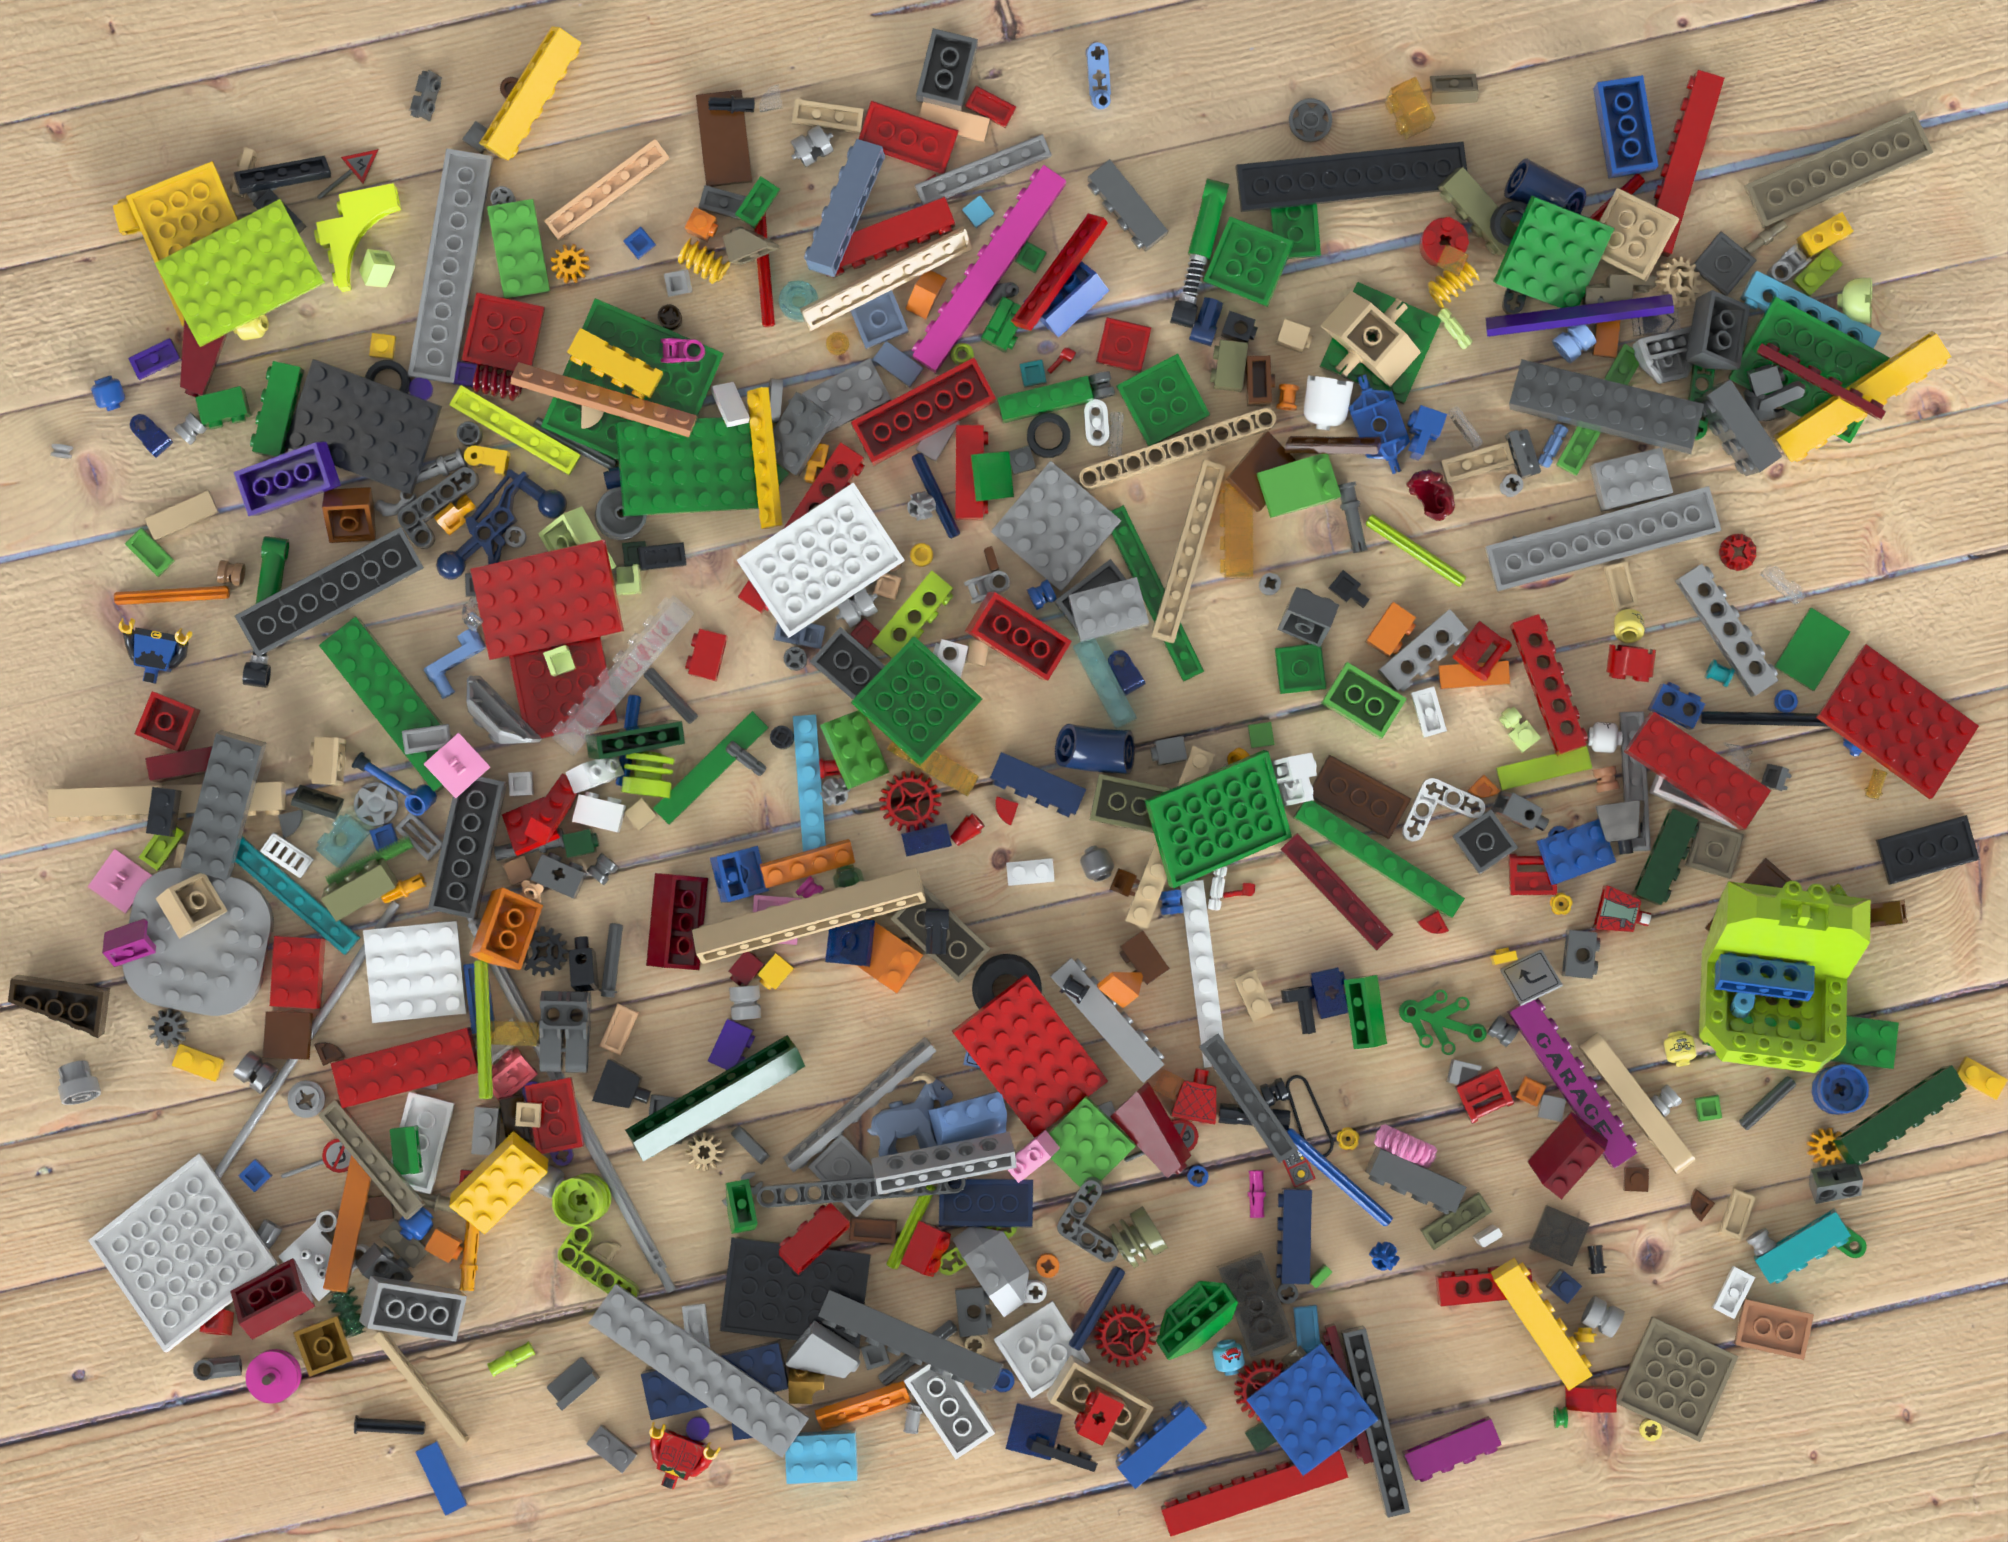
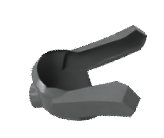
M1800 381L1792 382L1769 395L1762 394L1759 396H1755L1752 391L1746 388L1743 395L1745 402L1758 421L1764 422L1785 416L1784 408H1775L1803 397L1806 386Z

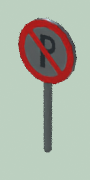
M1178 1119L1172 1121L1190 1152L1198 1142L1199 1136L1196 1127L1188 1120ZM1143 1151L1126 1157L1124 1161L1128 1162L1145 1154Z

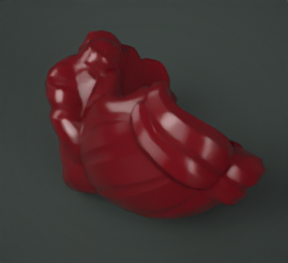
M1431 469L1415 472L1406 483L1410 495H1416L1418 500L1421 501L1424 506V514L1435 521L1444 520L1455 509L1452 487L1443 480V475L1439 472H1433Z

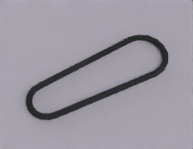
M1293 1075L1287 1080L1286 1089L1300 1136L1305 1139L1289 1088L1290 1082L1296 1078L1304 1081L1330 1139V1149L1327 1153L1323 1154L1324 1157H1327L1333 1150V1137L1308 1081L1301 1075Z

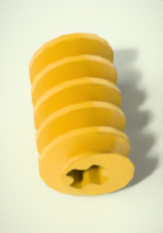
M690 238L679 254L678 263L683 264L686 262L687 269L694 267L695 274H699L702 271L701 277L703 279L710 276L709 282L711 284L719 282L730 266L729 260L723 265V256L715 260V251L707 255V246L699 250L700 242L696 241L691 245Z
M1460 259L1457 265L1452 264L1450 266V271L1444 270L1442 272L1443 277L1440 275L1436 276V283L1434 281L1428 282V288L1433 300L1440 308H1443V299L1450 303V294L1457 298L1459 296L1458 288L1465 292L1464 284L1467 283L1472 287L1473 282L1471 278L1474 277L1479 281V277L1468 262Z

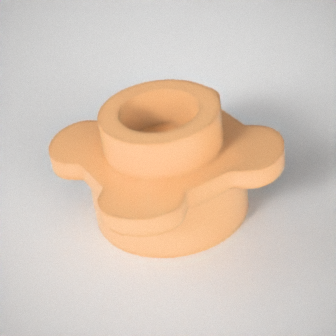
M524 880L521 883L523 888L519 895L540 904L542 901L540 896L544 890L543 885L535 881Z

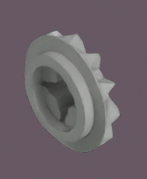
M308 1080L296 1083L288 1094L289 1108L295 1115L302 1118H310L317 1115L324 1108L326 1097L323 1088L316 1082ZM303 1093L306 1095L315 1094L310 1100L311 1105L308 1103L299 1105L304 1098Z

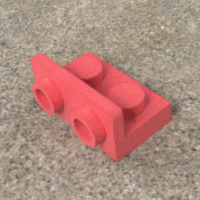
M517 1047L504 1053L501 1060L492 1065L493 1095L498 1100L499 1098L512 1096L538 1075L535 1068L524 1058Z

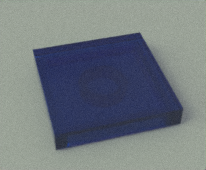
M864 919L829 929L825 962L870 967L875 920Z
M1017 1403L1005 1449L1051 1461V1457L1031 1451L1025 1445L1028 1437L1036 1440V1437L1039 1436L1049 1440V1444L1055 1446L1062 1414Z

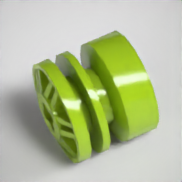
M648 751L627 754L626 759L636 760L635 765L625 764L624 768L634 771V776L623 777L621 792L670 798L672 783L662 780V775L673 774V770L663 769V764L674 765L675 759L669 758L662 753Z
M582 1173L563 1181L556 1187L552 1196V1207L555 1215L562 1223L570 1227H581L600 1219L607 1213L611 1204V1192L608 1184L603 1178L594 1173Z

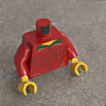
M652 1422L650 1428V1449L652 1459L657 1464L656 1469L665 1472L661 1483L664 1487L674 1489L678 1478L688 1480L689 1476L697 1477L710 1466L721 1449L718 1447L717 1450H712L710 1448L712 1442L705 1444L669 1429L665 1430V1424L662 1425L661 1429H657L654 1426L655 1422Z

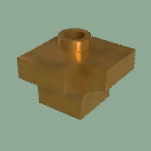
M790 1368L788 1381L789 1403L812 1404L813 1394L818 1390H824L825 1374Z

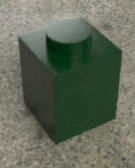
M592 829L562 835L567 858L597 852L596 847L600 846L598 835L593 833Z

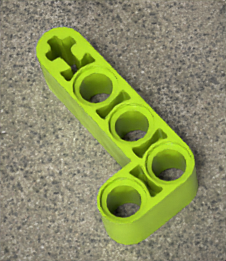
M589 1224L574 1227L559 1248V1261L607 1294L621 1280L623 1283L620 1286L624 1289L630 1287L632 1289L631 1294L638 1297L639 1288L635 1282L611 1266H607L585 1250L594 1236L593 1228ZM577 1229H586L588 1238L580 1240L576 1235ZM565 1248H572L574 1250V1259L568 1260L564 1257ZM584 1261H592L594 1263L595 1269L593 1272L588 1273L584 1270ZM609 1273L614 1277L613 1285L608 1286L603 1283L602 1277L604 1274Z

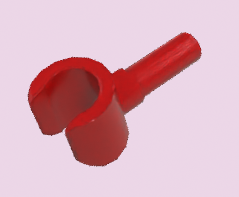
M1064 348L1060 356L1047 371L1052 374L1063 360L1071 363L1076 352L1070 348Z
M1243 883L1242 890L1224 892L1223 897L1252 896L1255 893V884Z

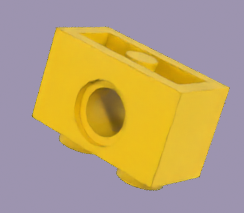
M1843 212L1803 233L1796 240L1806 257L1811 258L1848 237L1854 231Z

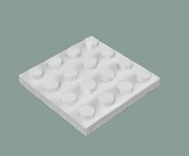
M457 921L363 930L372 1023L466 1014Z

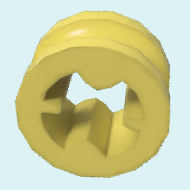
M1646 1419L1640 1424L1639 1431L1646 1440L1655 1441L1660 1438L1662 1427L1659 1423ZM1652 1424H1655L1656 1427H1654V1429L1656 1430V1433H1650L1649 1436H1647L1645 1434L1647 1433L1645 1427H1651Z

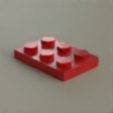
M572 1077L525 1085L527 1102L542 1103L540 1127H532L536 1150L541 1154L583 1147L584 1141Z

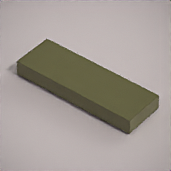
M1477 1192L1460 1203L1456 1213L1449 1211L1448 1215H1442L1420 1231L1431 1248L1435 1250L1492 1211L1480 1192Z

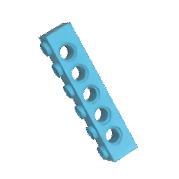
M1755 271L1752 274L1740 298L1751 309L1756 310L1759 308L1766 312L1770 303L1763 299V293L1769 292L1773 298L1776 296L1785 302H1789L1798 309L1811 313L1815 318L1825 323L1833 324L1836 329L1845 334H1853L1856 340L1873 349L1881 335V332L1861 322L1853 321L1847 315L1759 271Z

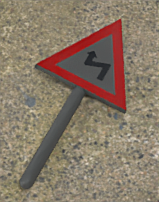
M379 149L341 157L350 170L321 192L317 198H323L353 173L364 184Z

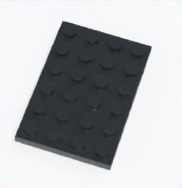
M313 359L283 447L299 449L315 442H327L334 466L413 494L442 406Z
M737 1237L731 1238L720 1331L798 1340L813 1321H816L859 1348L860 1334L857 1337H853L844 1333L845 1328L840 1325H836L833 1328L823 1324L824 1319L818 1315L829 1290L865 1305L871 1254L826 1249L798 1275L779 1256L780 1243Z

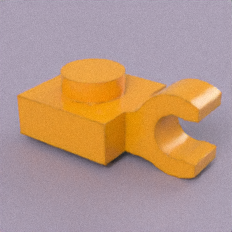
M819 443L806 464L808 465L804 479L806 483L813 484L816 479L817 468H824L829 445Z
M465 494L458 500L456 506L452 503L448 504L434 516V519L450 536L466 522L464 516L474 510L476 506Z

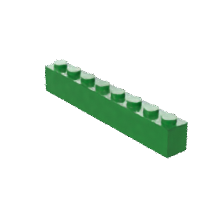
M1312 800L1303 802L1293 819L1448 918L1454 917L1465 899Z

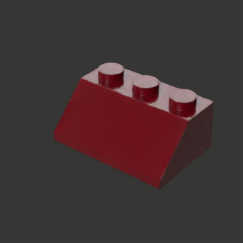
M1571 1111L1527 1162L1543 1186L1562 1200L1604 1153L1608 1139Z
M294 1258L230 1291L238 1323L252 1340L315 1307L311 1290Z

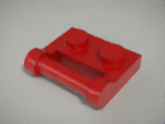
M1479 620L1453 654L1452 658L1479 679L1487 681L1491 675V670L1502 655L1511 649L1512 644ZM1491 643L1494 644L1497 648L1483 667H1480L1477 662Z
M1509 854V895H1557V884L1551 885L1547 872H1517V865H1545L1542 856H1517V854Z
M1497 1066L1455 1086L1472 1124L1477 1122L1478 1118L1506 1105L1509 1107L1514 1104ZM1501 1092V1098L1475 1110L1473 1109V1105Z

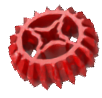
M911 770L910 777L907 778L906 772L902 771L903 779L899 780L895 774L893 779L896 783L892 784L890 781H886V784L891 787L889 791L884 788L881 789V792L887 794V797L879 798L880 802H886V806H881L880 811L888 810V813L883 818L885 820L889 817L893 818L889 823L891 827L898 822V831H901L903 825H905L906 833H910V826H914L915 832L918 833L919 824H922L923 828L927 829L928 826L925 823L927 819L931 823L935 822L930 817L931 814H940L938 810H934V806H942L941 802H935V798L941 797V793L933 794L932 791L937 789L938 786L937 784L931 787L928 786L932 781L930 777L925 782L922 781L924 773L921 772L918 778H914L915 771ZM917 783L925 789L912 794L906 789L904 784ZM898 788L902 794V801L892 809L891 798L894 791ZM904 791L911 798L921 795V797L917 798V802H914L917 812L910 806H904L900 809L904 805V801H906L904 800L906 798ZM929 795L930 806L927 813L923 816L918 804L924 797ZM904 810H910L917 820L905 821L896 815Z
M1124 1303L1121 1304L1122 1311H1117V1307L1114 1305L1112 1306L1114 1312L1112 1315L1109 1311L1105 1310L1104 1314L1107 1319L1105 1320L1102 1317L1098 1319L1103 1326H1095L1094 1328L1096 1331L1101 1332V1334L1094 1335V1340L1102 1341L1096 1344V1349L1104 1347L1105 1349L1100 1353L1101 1357L1110 1354L1107 1362L1111 1363L1116 1358L1117 1367H1120L1121 1360H1125L1126 1368L1130 1367L1129 1360L1132 1359L1136 1366L1139 1365L1137 1357L1140 1356L1145 1361L1147 1358L1143 1352L1146 1351L1149 1354L1153 1352L1148 1347V1344L1156 1345V1341L1150 1339V1337L1156 1336L1157 1332L1149 1331L1150 1328L1155 1326V1323H1146L1150 1315L1146 1314L1141 1317L1143 1313L1142 1308H1139L1137 1313H1135L1134 1304L1130 1305L1129 1311H1126ZM1122 1317L1134 1318L1141 1325L1138 1327H1128L1125 1325ZM1116 1320L1118 1331L1106 1339V1331L1109 1325ZM1120 1325L1123 1326L1124 1330H1127V1333L1128 1331L1132 1333L1129 1335L1130 1346H1128L1127 1341H1124V1338L1122 1340L1119 1338L1122 1335ZM1145 1332L1142 1345L1135 1351L1133 1339L1140 1335V1333ZM1123 1344L1129 1354L1117 1353L1109 1346Z
M1261 1358L1260 1366L1253 1360V1369L1250 1370L1249 1366L1245 1365L1244 1369L1248 1373L1246 1375L1242 1372L1238 1373V1376L1243 1381L1237 1380L1234 1382L1236 1386L1241 1387V1389L1234 1390V1394L1242 1395V1397L1236 1399V1403H1245L1241 1407V1411L1245 1412L1250 1409L1248 1412L1249 1418H1252L1256 1412L1246 1400L1247 1385L1250 1384L1256 1390L1260 1389L1259 1386L1265 1385L1283 1372L1281 1371L1283 1368L1282 1362H1279L1274 1367V1359H1270L1269 1365H1266L1265 1358ZM1260 1372H1272L1263 1381L1252 1378ZM1257 1415L1256 1420L1260 1422L1261 1419Z

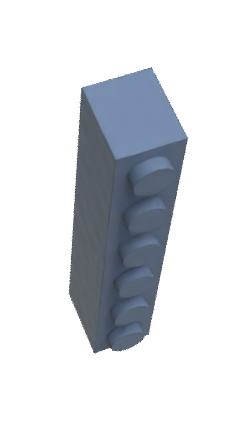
M856 139L854 146H850L848 150L846 165L842 166L839 171L838 184L833 186L831 190L830 203L823 209L821 224L815 228L813 243L811 247H807L804 256L809 270L835 277L885 159L882 146Z

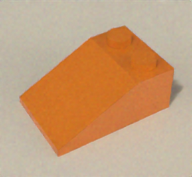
M871 918L862 921L840 953L897 994L924 956Z

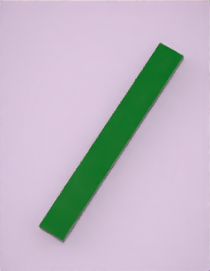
M1124 505L1111 511L1121 520L1120 524L1111 534L1132 577H1137L1142 598L1155 623L1165 589ZM1180 622L1174 643L1164 641V644L1184 682L1203 673L1204 670Z

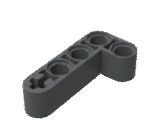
M463 467L399 511L398 521L416 546L428 549L434 544L435 535L426 522L448 504L455 503L463 495L474 490L479 484L477 473L468 467ZM465 474L471 476L469 484L463 482ZM454 481L460 484L461 490L453 483ZM448 486L453 487V495L449 498H444L443 490ZM427 500L434 501V508L430 511L424 510V503ZM408 513L415 514V521L412 524L405 523V516ZM421 532L428 533V540L425 543L418 542V535Z

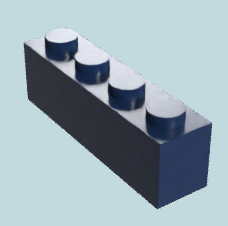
M1002 752L990 776V779L994 780L993 785L1004 790L1006 786L1015 789L1014 794L1027 799L1028 795L1036 798L1035 803L1045 808H1048L1050 804L1058 808L1057 813L1068 818L1070 814L1076 815L1086 792L1085 788Z
M1282 1188V1193H1278V1207L1282 1208V1217H1277V1231H1281V1240H1277L1276 1248L1277 1254H1281L1280 1264H1276V1278H1280L1282 1284H1310L1312 1190Z

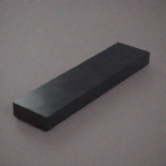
M325 155L234 172V179L239 194L331 178V171Z

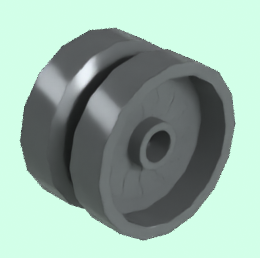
M621 487L613 488L603 494L596 505L594 515L596 525L601 533L610 539L618 541L631 539L637 535L646 523L647 515L624 517L617 515V511L623 509Z

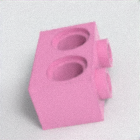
M1045 1130L1015 1154L1017 1168L1008 1169V1171L1019 1183L1049 1160L1060 1147Z

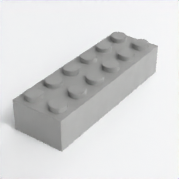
M1070 958L1050 977L1060 988H1062L1070 974L1073 975V979L1084 986H1090L1080 1004L1076 1002L1075 998L1067 993L1065 994L1144 1083L1165 1065L1161 1061L1165 1057L1155 1046L1151 1049L1146 1044L1149 1039L1140 1029L1135 1031L1132 1028L1131 1024L1133 1021L1125 1011L1121 1014L1115 1008L1118 1004L1098 989V980L1094 976L1089 978L1084 973L1087 970L1085 965L1078 958L1075 961Z

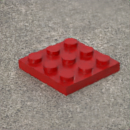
M476 292L461 360L483 366L487 364L488 367H497V369H506V371L511 372L515 370L518 362L533 366L545 307Z

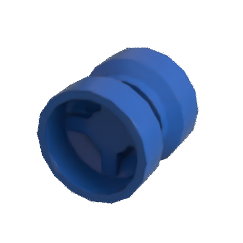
M1048 580L1041 582L1040 586L1036 588L1031 587L1027 589V593L1036 610L1043 608L1045 603H1053L1057 599Z
M1181 889L1161 892L1159 900L1162 901L1161 915L1184 913L1183 905L1180 904V898L1182 897Z

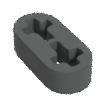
M740 1125L731 1132V1135L760 1164H763L770 1157L767 1151Z

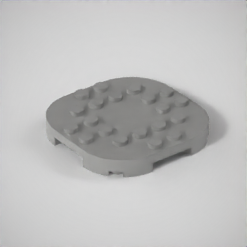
M171 868L160 871L143 883L133 901L129 924L144 918L148 921L147 935L156 945V953L122 964L124 976L129 986L143 1000L161 1007L209 1016H220L237 1012L255 998L263 983L264 978L262 976L270 936L274 929V917L270 903H268L259 888L246 880L234 877L223 880L206 875L226 907L227 912L200 929L179 939L155 898L169 887L199 873L184 868Z

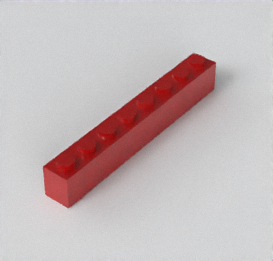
M1697 70L1694 76L1690 75L1686 89L1690 90L1687 98L1684 97L1681 102L1680 111H1683L1681 120L1677 119L1674 125L1675 140L1669 143L1666 153L1670 155L1668 163L1663 164L1660 172L1663 180L1661 185H1657L1653 198L1657 199L1655 207L1679 218L1661 253V256L1669 257L1673 252L1725 77Z
M1340 1450L1333 1453L1304 1476L1293 1462L1283 1461L1277 1463L1274 1469L1267 1471L1266 1468L1254 1471L1253 1476L1247 1478L1244 1475L1231 1479L1229 1484L1222 1485V1483H1217L1209 1486L1208 1491L1200 1493V1490H1196L1186 1494L1187 1498L1166 1500L1164 1502L1165 1505L1161 1506V1510L1170 1537L1349 1478Z

